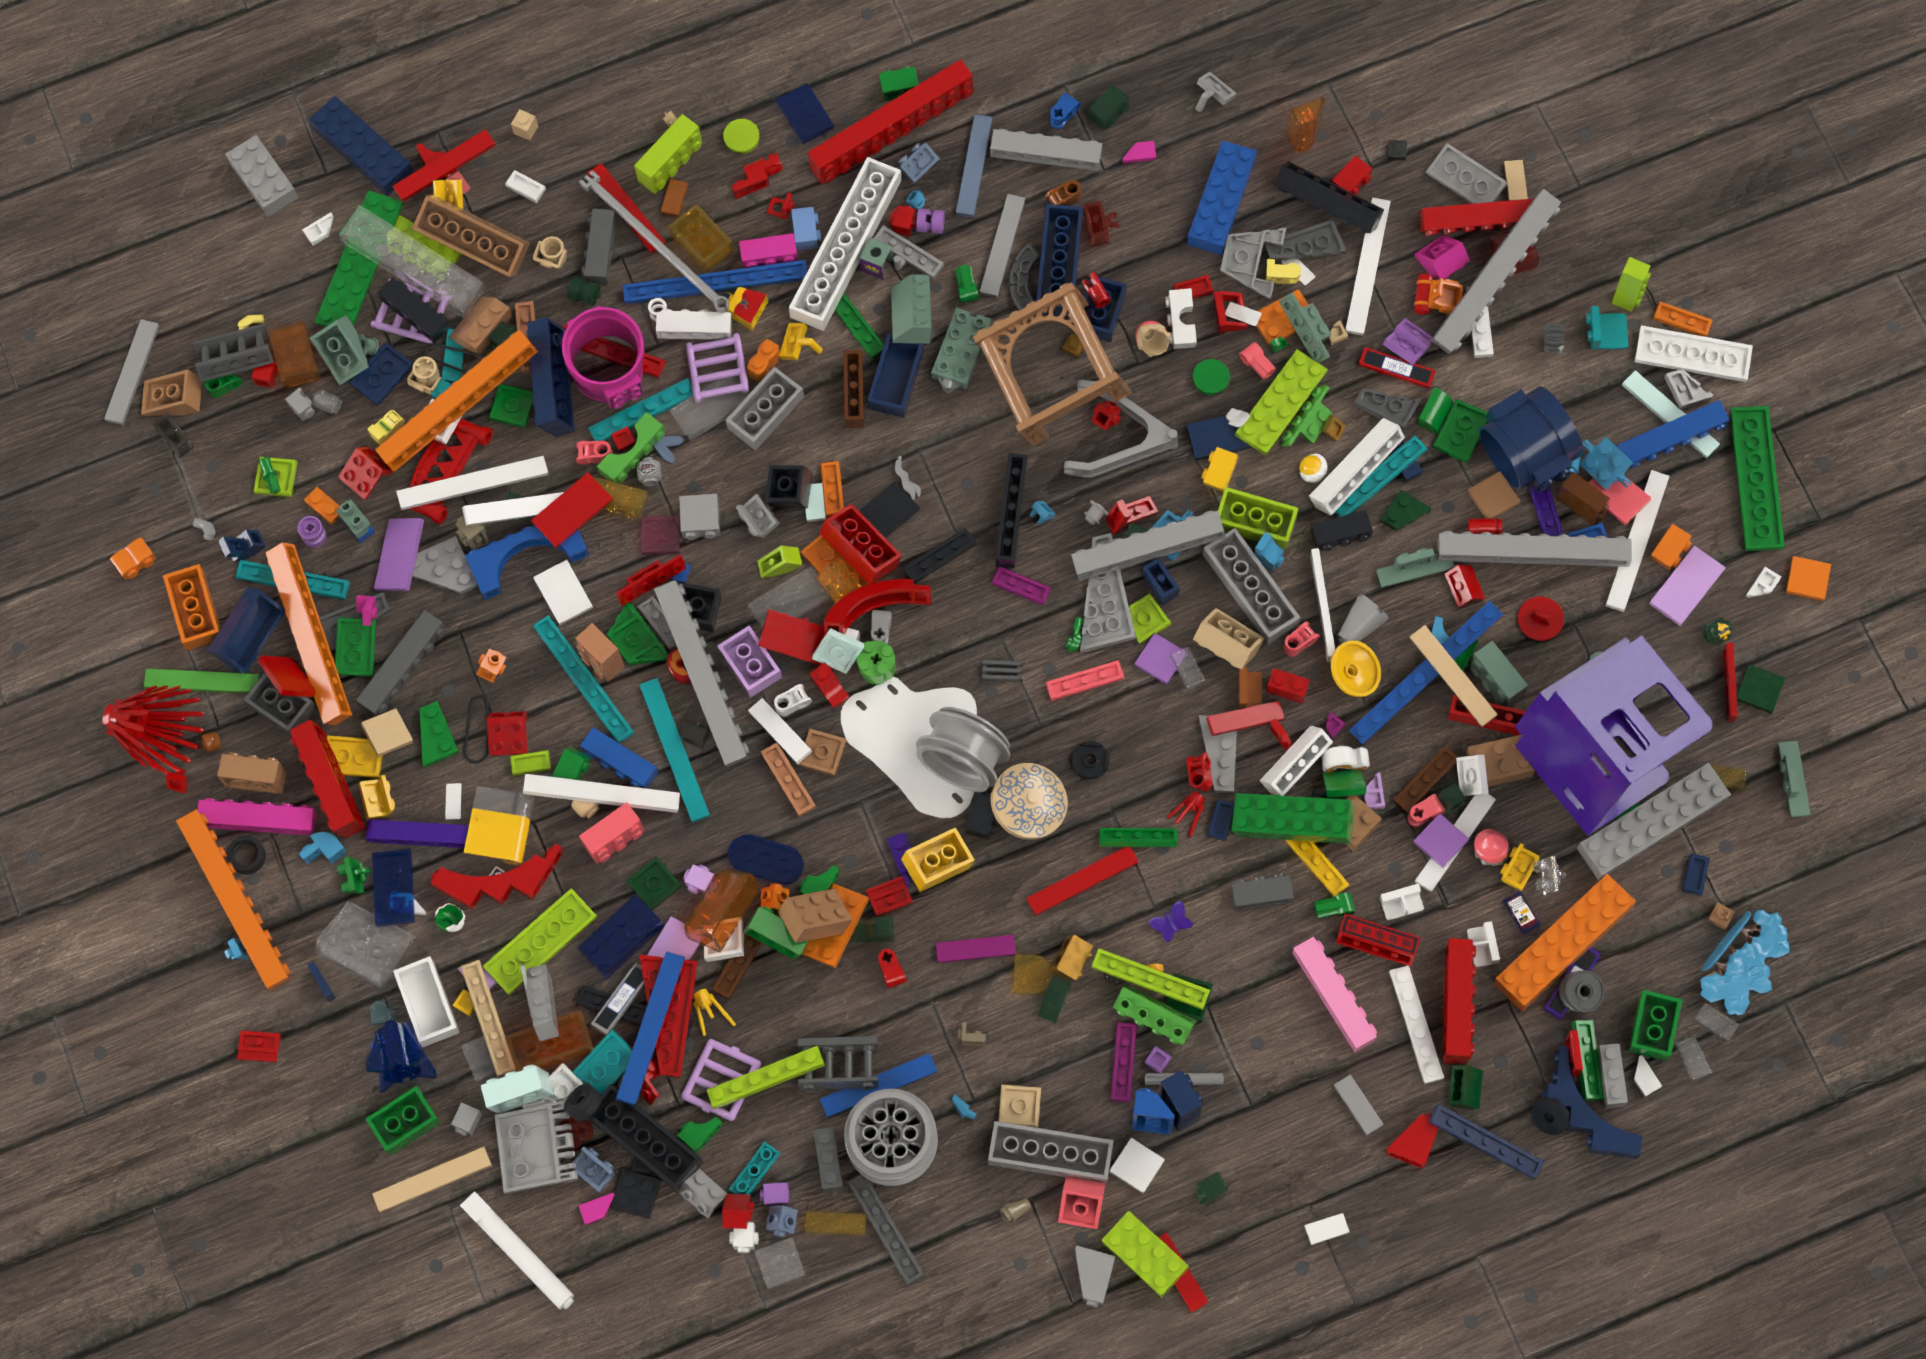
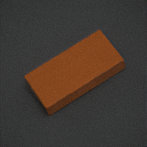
M670 179L661 214L680 217L688 182Z

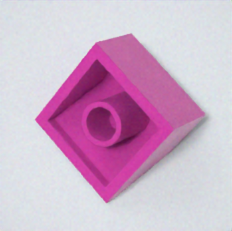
M1444 234L1414 254L1427 272L1436 279H1447L1450 274L1462 269L1470 261L1463 243Z

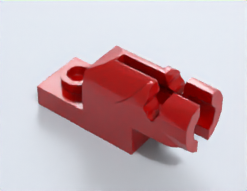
M777 153L768 155V161L760 158V160L743 167L746 180H739L731 185L735 199L769 186L768 176L771 177L783 170Z

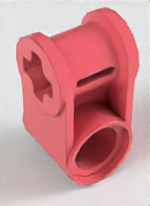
M580 441L576 443L578 448L576 462L578 464L600 463L609 453L613 454L610 445L606 441ZM607 450L605 454H599L600 451Z
M1306 621L1286 637L1283 651L1287 656L1294 657L1315 643L1320 635L1318 633L1315 634ZM1295 643L1297 647L1291 648L1288 644Z
M1433 794L1414 805L1407 816V820L1411 826L1419 827L1435 819L1439 813L1441 815L1444 814L1446 809L1438 796Z

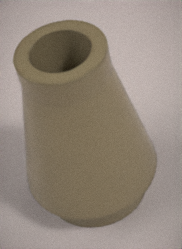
M1027 1198L1003 1205L1000 1213L1006 1223H1013L1026 1211L1030 1210L1031 1205Z

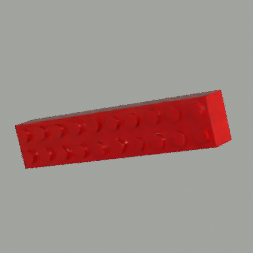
M960 59L808 152L811 171L821 185L831 182L841 173H846L852 166L862 163L872 154H877L886 145H892L898 138L908 135L916 127L923 126L932 117H938L942 111L954 107L962 99L969 98L974 92L972 73Z

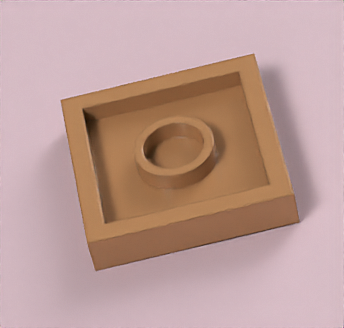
M1500 471L1468 489V494L1485 518H1497L1521 502Z
M809 729L805 744L811 749L812 753L803 759L798 766L835 776L847 740Z

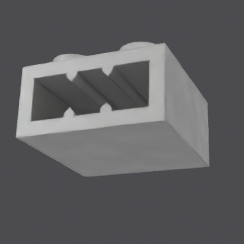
M717 494L679 496L681 534L683 538L694 540L697 537L715 538L720 536L719 500Z

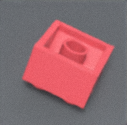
M1066 1176L1058 1222L1098 1229L1106 1183Z

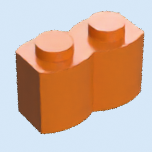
M769 339L761 343L757 354L750 359L747 366L750 378L759 383L770 372V368L774 367L779 361V345Z
M142 537L134 540L126 548L118 551L110 558L125 580L135 578L141 569L152 566L157 559Z

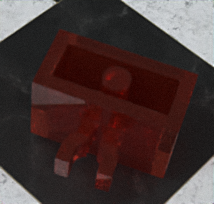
M1101 201L1083 205V217L1091 247L1108 244V227H1119V221H1111V219L1117 218V213L1112 212L1105 216Z

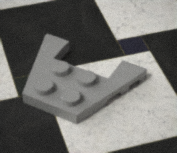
M1286 228L1253 233L1228 234L1220 272L1267 299H1271L1275 282L1258 279L1256 275L1263 244L1269 243L1283 246Z

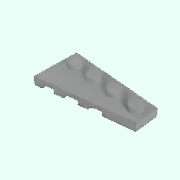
M1199 715L1206 753H1208L1211 759L1214 792L1234 794L1237 731L1212 736L1206 720L1208 716Z

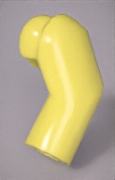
M247 315L238 322L239 330L248 328L251 324H264V316Z

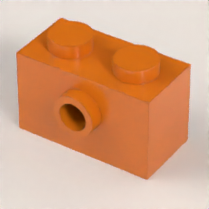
M1672 524L1651 554L1650 559L1669 571L1672 566L1676 568L1682 559L1679 557L1683 551L1687 552L1692 545V542H1690L1692 536Z

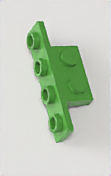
M1327 385L1318 386L1312 391L1310 400L1302 406V411L1292 421L1291 428L1283 434V440L1279 444L1281 447L1291 446L1299 434L1310 444L1316 441L1328 417L1333 415L1321 403V400L1329 390Z

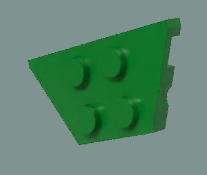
M631 602L626 604L621 614L617 616L615 624L611 626L607 633L608 638L619 649L621 656L629 666L667 660L669 654Z

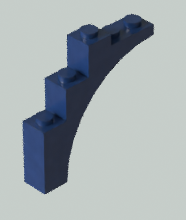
M1560 1046L1558 1052H1554L1553 1063H1557L1556 1071L1552 1073V1083L1555 1084H1548L1547 1088L1543 1089L1542 1097L1555 1098L1569 1110L1570 1117L1568 1119L1570 1124L1567 1130L1591 1133V1135L1588 1134L1587 1147H1590L1589 1153L1638 1159L1641 1155L1642 1135L1629 1133L1610 1125L1585 1103L1572 1079L1568 1047Z

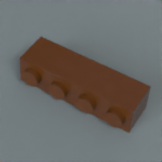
M843 350L846 428H865L862 350Z

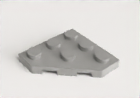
M456 536L417 553L412 578L427 581L430 584L453 590L459 594L479 587Z

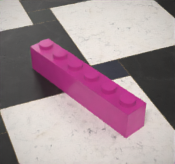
M213 798L199 800L198 811L200 814L204 812L209 821L206 824L208 828L310 836L315 834L317 812L309 805L293 807V805L286 803L281 806L270 802L255 804L252 801H243V803H236V801L230 799L221 802Z

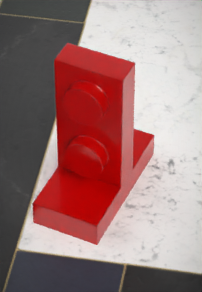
M1150 496L1128 504L1120 500L1115 503L1105 520L1113 535L1121 533L1124 526L1155 516L1159 511Z

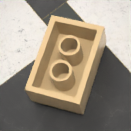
M1215 608L1201 622L1193 640L1198 642L1200 646L1214 652L1216 656L1224 658L1232 666L1242 670L1256 655L1264 637Z

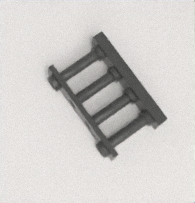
M266 324L193 342L198 359L202 358V362L195 363L201 382L274 363L269 345H264V341L271 340ZM257 344V347L246 350V346ZM230 350H239V352L228 354ZM219 353L221 357L210 359L211 355Z
M878 1036L798 1039L799 1053L818 1046L820 1053L825 1054V1078L813 1079V1071L805 1073V1079H798L799 1090L813 1092L815 1090L863 1088L864 1090H873L874 1088H879L878 1077H872V1053L879 1051ZM836 1052L844 1053L845 1078H833V1054ZM854 1052L864 1053L865 1077H853L852 1054Z

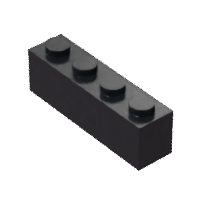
M392 277L378 292L380 301L435 344L449 329L447 317L441 312L438 314L434 311V307L429 302L424 303L415 291H409L403 281H397Z

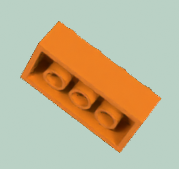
M200 564L163 575L180 638L186 650H192L212 643L221 627L205 572Z

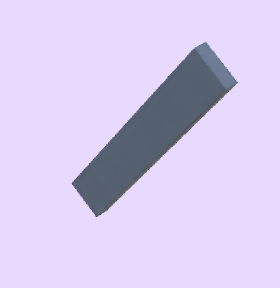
M974 115L956 209V215L974 218L993 117Z

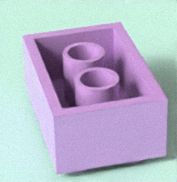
M750 626L717 645L719 654L749 698L782 678L780 669L767 650L758 647L759 639Z

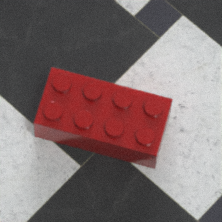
M852 503L826 519L819 533L868 584L875 583L896 569L902 557L897 549Z

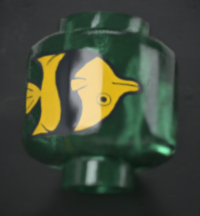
M1718 617L1705 624L1703 636L1708 643L1718 645L1731 638L1733 626L1729 620Z

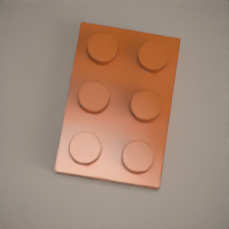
M1299 289L1292 292L1302 308L1309 305ZM1279 300L1257 311L1262 313L1256 327L1269 347L1271 340L1279 337L1286 339L1297 333L1280 305Z

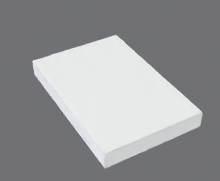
M567 560L533 577L559 626L593 609L590 600Z
M562 1063L549 1076L554 1095L521 1107L526 1109L566 1101L570 1093L583 1083ZM556 1120V1126H557L562 1120Z

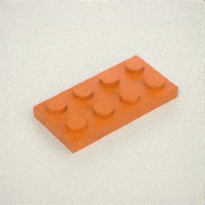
M833 883L831 889L837 891L852 921L843 934L809 940L801 955L836 968L869 898Z

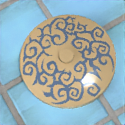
M1021 763L1008 768L998 777L991 793V806L996 820L1008 833L1021 839L1036 840L1050 835L1061 825L1066 816L1068 800L1062 782L1052 771L1038 764Z

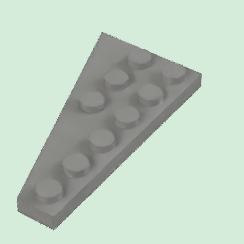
M1108 533L1093 537L1092 548L1097 544L1111 543L1113 541L1112 534ZM1120 569L1089 578L1080 652L1083 653L1137 639Z

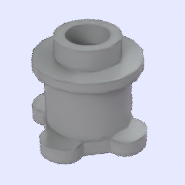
M1091 500L1090 504L1092 506L1087 512H1084L1086 516L1084 519L1091 525L1095 523L1099 525V520L1103 515L1108 516L1109 513L1100 504Z

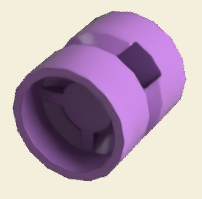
M919 208L917 232L927 233L931 230L934 234H943L945 211L934 210L931 212L929 209Z
M307 516L299 522L298 532L308 547L318 548L325 543L327 533L317 517Z

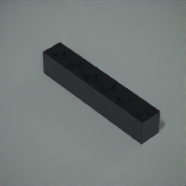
M1290 161L1281 166L1274 184L1281 191L1289 192L1295 195L1297 199L1311 203L1314 208L1322 209L1330 216L1338 217L1344 223L1358 227L1364 233L1370 234L1377 229L1385 210Z
M1009 453L995 558L996 567L1015 568L1028 456L1025 454Z

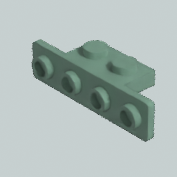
M1290 293L1279 300L1280 305L1311 358L1318 363L1329 358L1330 355L1322 340L1331 336V333L1314 304L1311 303L1302 308L1294 293Z
M1422 548L1417 550L1416 553H1403L1399 555L1395 560V565L1377 569L1376 573L1381 587L1384 588L1451 570L1454 568L1453 561H1438V553L1434 554L1433 548Z
M1780 742L1778 744L1781 760L1780 771L1784 777L1783 789L1787 794L1790 816L1792 818L1809 816L1811 813L1798 742Z

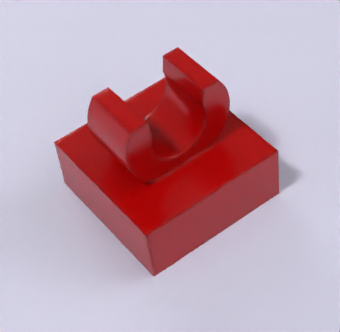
M180 768V772H168V775L165 777L167 789L185 794L188 789L187 776L184 775L186 770Z

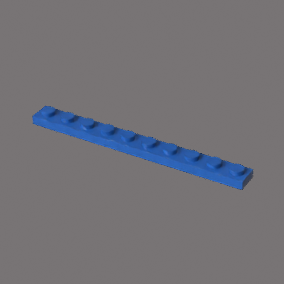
M806 260L699 274L697 276L714 292L736 290L738 287L751 288L802 281L807 274ZM685 276L623 285L625 305L649 302L654 298L671 299L703 294Z
M1489 601L1442 644L1443 648L1455 660L1499 620L1503 613ZM1426 659L1349 730V733L1363 745L1439 675L1438 672Z

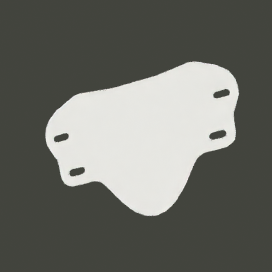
M892 677L883 684L876 685L871 689L851 696L841 710V724L847 742L873 761L903 791L919 812L938 818H952L965 811L971 803L974 792L954 786L928 770L917 757L918 749L916 742L919 737L931 734L933 729L929 718L932 713L939 711L943 707H955L977 715V707L972 695L964 689L955 687L913 692L898 678ZM889 684L893 685L898 690V694L894 695L888 690L887 686ZM857 700L862 701L866 705L867 709L865 711L856 705ZM953 793H957L963 799L961 804L953 799Z

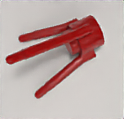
M1193 791L1190 796H1186L1184 801L1167 816L1170 819L1181 808L1186 806L1175 821V824H1178L1189 810L1192 812L1197 810L1188 834L1189 838L1192 837L1201 812L1205 808L1203 806L1205 798Z

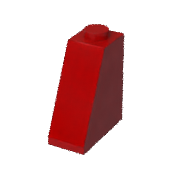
M1421 1114L1388 1147L1385 1155L1423 1169L1438 1131L1437 1127L1428 1123L1432 1114Z

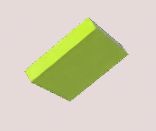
M270 458L273 469L277 472L276 477L281 488L277 494L270 493L266 480H263L261 466L258 464L254 486L255 494L292 497L298 464L297 460Z
M1150 593L1129 606L1137 638L1136 641L1139 645L1150 639L1154 633L1157 634L1171 625L1170 620Z

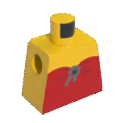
M738 287L734 295L724 292L722 296L728 299L729 309L727 312H731L732 319L753 331L768 303L767 294Z

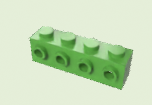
M1129 984L1122 988L1113 1006L1121 1016L1133 1018L1134 1022L1138 1025H1146L1152 1028V1032L1169 1037V1040L1177 1045H1183L1187 1041L1197 1021Z

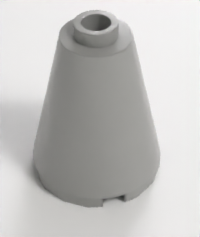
M1359 594L1338 633L1340 637L1338 641L1341 644L1347 641L1360 642L1387 622L1389 617L1384 611L1380 613L1379 607L1369 598Z

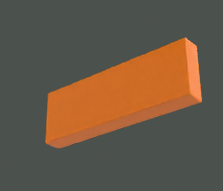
M1659 301L1653 317L1655 321L1703 337H1707L1713 321L1712 319Z
M839 461L820 463L826 518L831 517L844 508Z

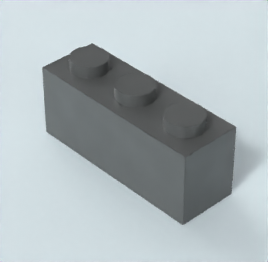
M1277 874L1273 878L1268 879L1266 877H1257L1254 881L1247 882L1245 879H1241L1231 885L1235 911L1293 903L1294 900L1290 875Z
M834 1128L813 1130L823 1192L842 1191L844 1188Z

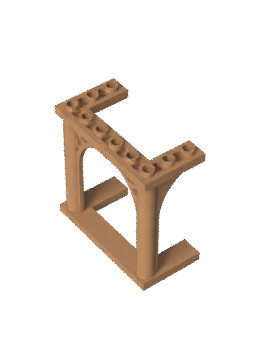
M1072 282L1063 284L1057 291L1049 292L1042 299L1030 302L1024 309L1012 312L1009 317L1004 320H997L993 326L981 329L973 336L976 344L983 350L1018 423L1016 425L1018 432L1033 446L1050 438L1043 426L1107 392L1117 402L1132 394L1130 387L1114 371L1084 310V307L1089 304ZM1062 305V313L1060 316L1055 317L1053 315L1054 308ZM1049 311V314L1047 316H1042V314L1047 313ZM1066 315L1070 317L1069 320L1064 319ZM1040 322H1059L1070 327L1077 334L1099 381L1033 416L1013 375L1011 352L1018 337L1029 327ZM1015 329H1017L1016 333H1014V334H1010V333H1009V332L1014 331ZM1008 336L1010 342L1005 345L1000 337Z

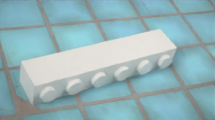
M1383 418L1309 495L1315 508L1331 516L1405 438L1400 426Z

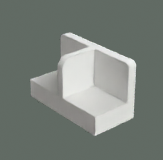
M1419 883L1381 894L1379 900L1387 921L1424 910L1420 898L1421 889Z
M1492 921L1485 922L1482 927L1468 929V939H1473V946H1476L1474 965L1482 967L1498 964L1500 957Z

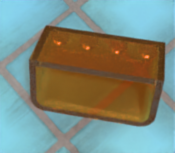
M721 870L718 872L710 888L705 891L702 901L696 905L690 920H687L684 925L687 938L721 953L760 891L754 876L745 871Z

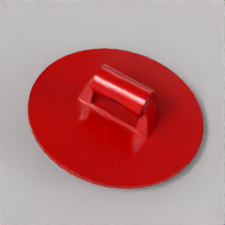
M1542 596L1533 597L1523 603L1518 612V624L1521 631L1533 640L1546 641L1552 639L1563 627V611L1550 598Z

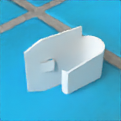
M1233 408L1226 415V418L1230 421L1228 424L1235 427H1242L1250 417L1247 412Z

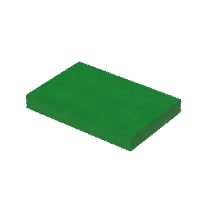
M1456 399L1433 445V449L1468 463L1480 438L1479 428L1487 423L1485 417L1488 412Z
M337 619L335 665L339 675L374 676L376 619H373L371 626L363 625V619Z

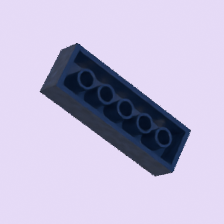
M336 96L330 99L309 119L312 129L386 196L394 191L393 185L413 173L410 162Z
M1046 204L1036 301L1042 299L1049 292L1057 291L1063 284L1072 282L1076 287L1083 207ZM1062 305L1054 308V316H1060L1063 310Z
M547 317L528 322L527 337L538 351L530 358L535 424L555 437L574 432L570 373L566 367L562 352V340L566 330Z

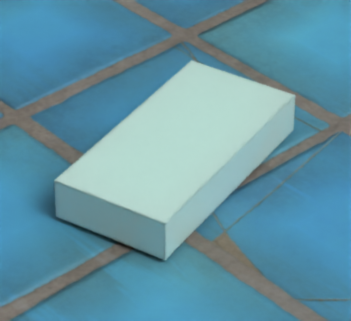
M822 483L811 484L808 508H806L807 522L826 520Z

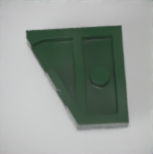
M1400 490L1380 522L1398 531L1404 528L1406 524L1413 523L1424 514H1429L1432 508Z

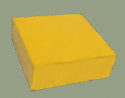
M463 989L454 1002L453 1007L470 1017L475 1008L470 993Z

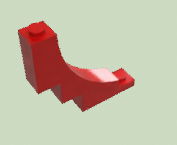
M555 843L553 847L546 851L545 859L534 855L519 867L492 876H467L440 867L439 870L433 873L430 883L433 888L472 911L482 895L503 906L512 890L533 901L564 851L561 846Z

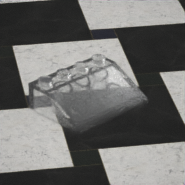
M348 901L318 936L315 953L370 983L383 988L393 976V971L398 968L413 943L415 936Z

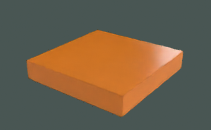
M1793 556L1786 593L1824 601L1831 564Z

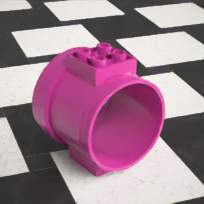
M601 306L584 311L567 322V329L562 340V352L566 367L579 391L594 401L607 403L610 410L622 407L630 399L636 400L641 397V394L644 393L641 379L643 376L645 351L642 333L636 322L620 310ZM611 336L620 338L636 350L637 359L633 368L616 380L607 382L592 381L583 377L574 367V362L580 349L589 341L599 337Z

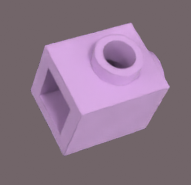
M693 864L691 869H687L683 879H685V885L688 887L687 890L694 894L699 892L707 896L716 878L713 873L709 872L707 867Z

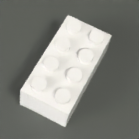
M430 956L393 971L418 1041L422 1047L460 1033L437 968Z

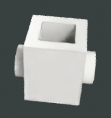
M748 1223L747 1229H734L733 1232H730V1244H733L734 1250H738V1253H750V1250H755V1245H758L759 1233L755 1232L756 1226L754 1223Z

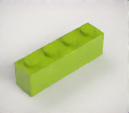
M1629 257L1611 304L1630 312L1633 311L1635 306L1639 307L1651 273H1649L1650 265Z

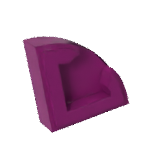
M1330 712L1326 721V730L1333 740L1346 724Z

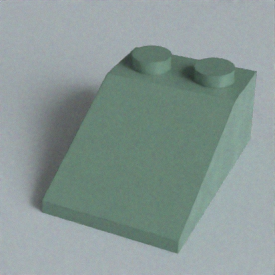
M347 315L310 337V340L339 385H342L369 367L357 331Z

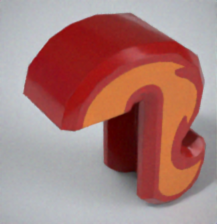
M675 648L667 656L668 670L677 682L682 684L692 683L688 672L683 667L685 665L678 648Z

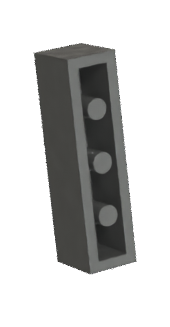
M592 209V215L588 217L590 232L586 233L588 248L584 249L586 264L582 266V276L585 277L586 283L608 285L616 214L614 210Z

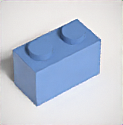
M813 207L791 209L796 249L819 248L818 241H821L820 229L816 230V224H819L818 213H814Z

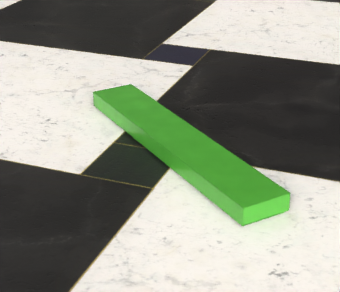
M146 669L144 688L148 689L157 685L156 688L167 685L168 688L181 686L177 690L191 689L192 691L248 694L261 676L260 674Z

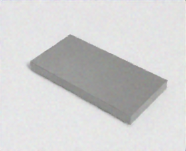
M1448 143L1445 144L1426 171L1428 176L1471 204L1495 202L1508 184L1507 181Z

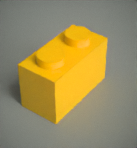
M1219 447L1212 451L1208 460L1211 462L1208 469H1204L1201 478L1204 479V485L1224 492L1239 459L1238 454Z

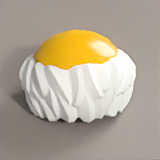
M1310 454L1304 457L1299 466L1302 479L1314 484L1320 482L1328 471L1326 460L1320 454Z

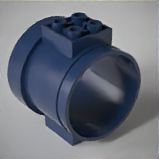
M1542 386L1535 388L1526 395L1520 389L1491 407L1485 417L1488 424L1479 428L1481 442L1498 472L1502 473L1509 485L1515 490H1520L1525 485L1530 484L1534 492L1539 490L1541 492L1551 487L1555 480L1559 482L1567 477L1566 474L1570 472L1569 469L1572 466L1571 462L1581 457L1584 453L1581 438L1571 418L1555 396Z

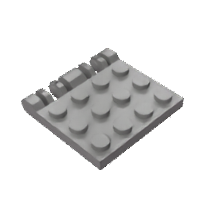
M565 1101L495 1115L503 1191L505 1194L578 1180L577 1171H571L576 1169V1164L568 1163L561 1165L560 1160L575 1157L574 1151L559 1152V1150L574 1148L572 1133L557 1135V1132H566L572 1129L570 1124L556 1126V1120L570 1118V1115L564 1112L566 1111L564 1108Z

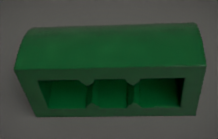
M1469 1065L1452 1066L1449 1106L1474 1110L1480 1108L1483 1070Z

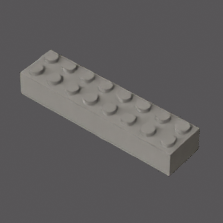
M1707 763L1582 841L1576 849L1599 881L1606 874L1615 871L1726 801L1731 793L1712 766Z

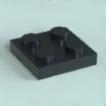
M622 1170L611 1209L650 1219L661 1179Z

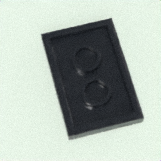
M894 481L859 511L886 538L918 512L920 507Z

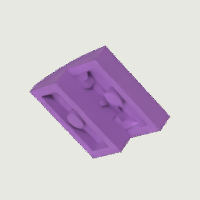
M1405 318L1396 326L1394 332L1385 339L1383 345L1414 365L1433 344L1430 341L1433 337Z

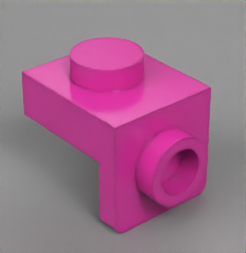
M357 595L356 610L359 613H363V625L371 626L373 619L377 618L376 597Z

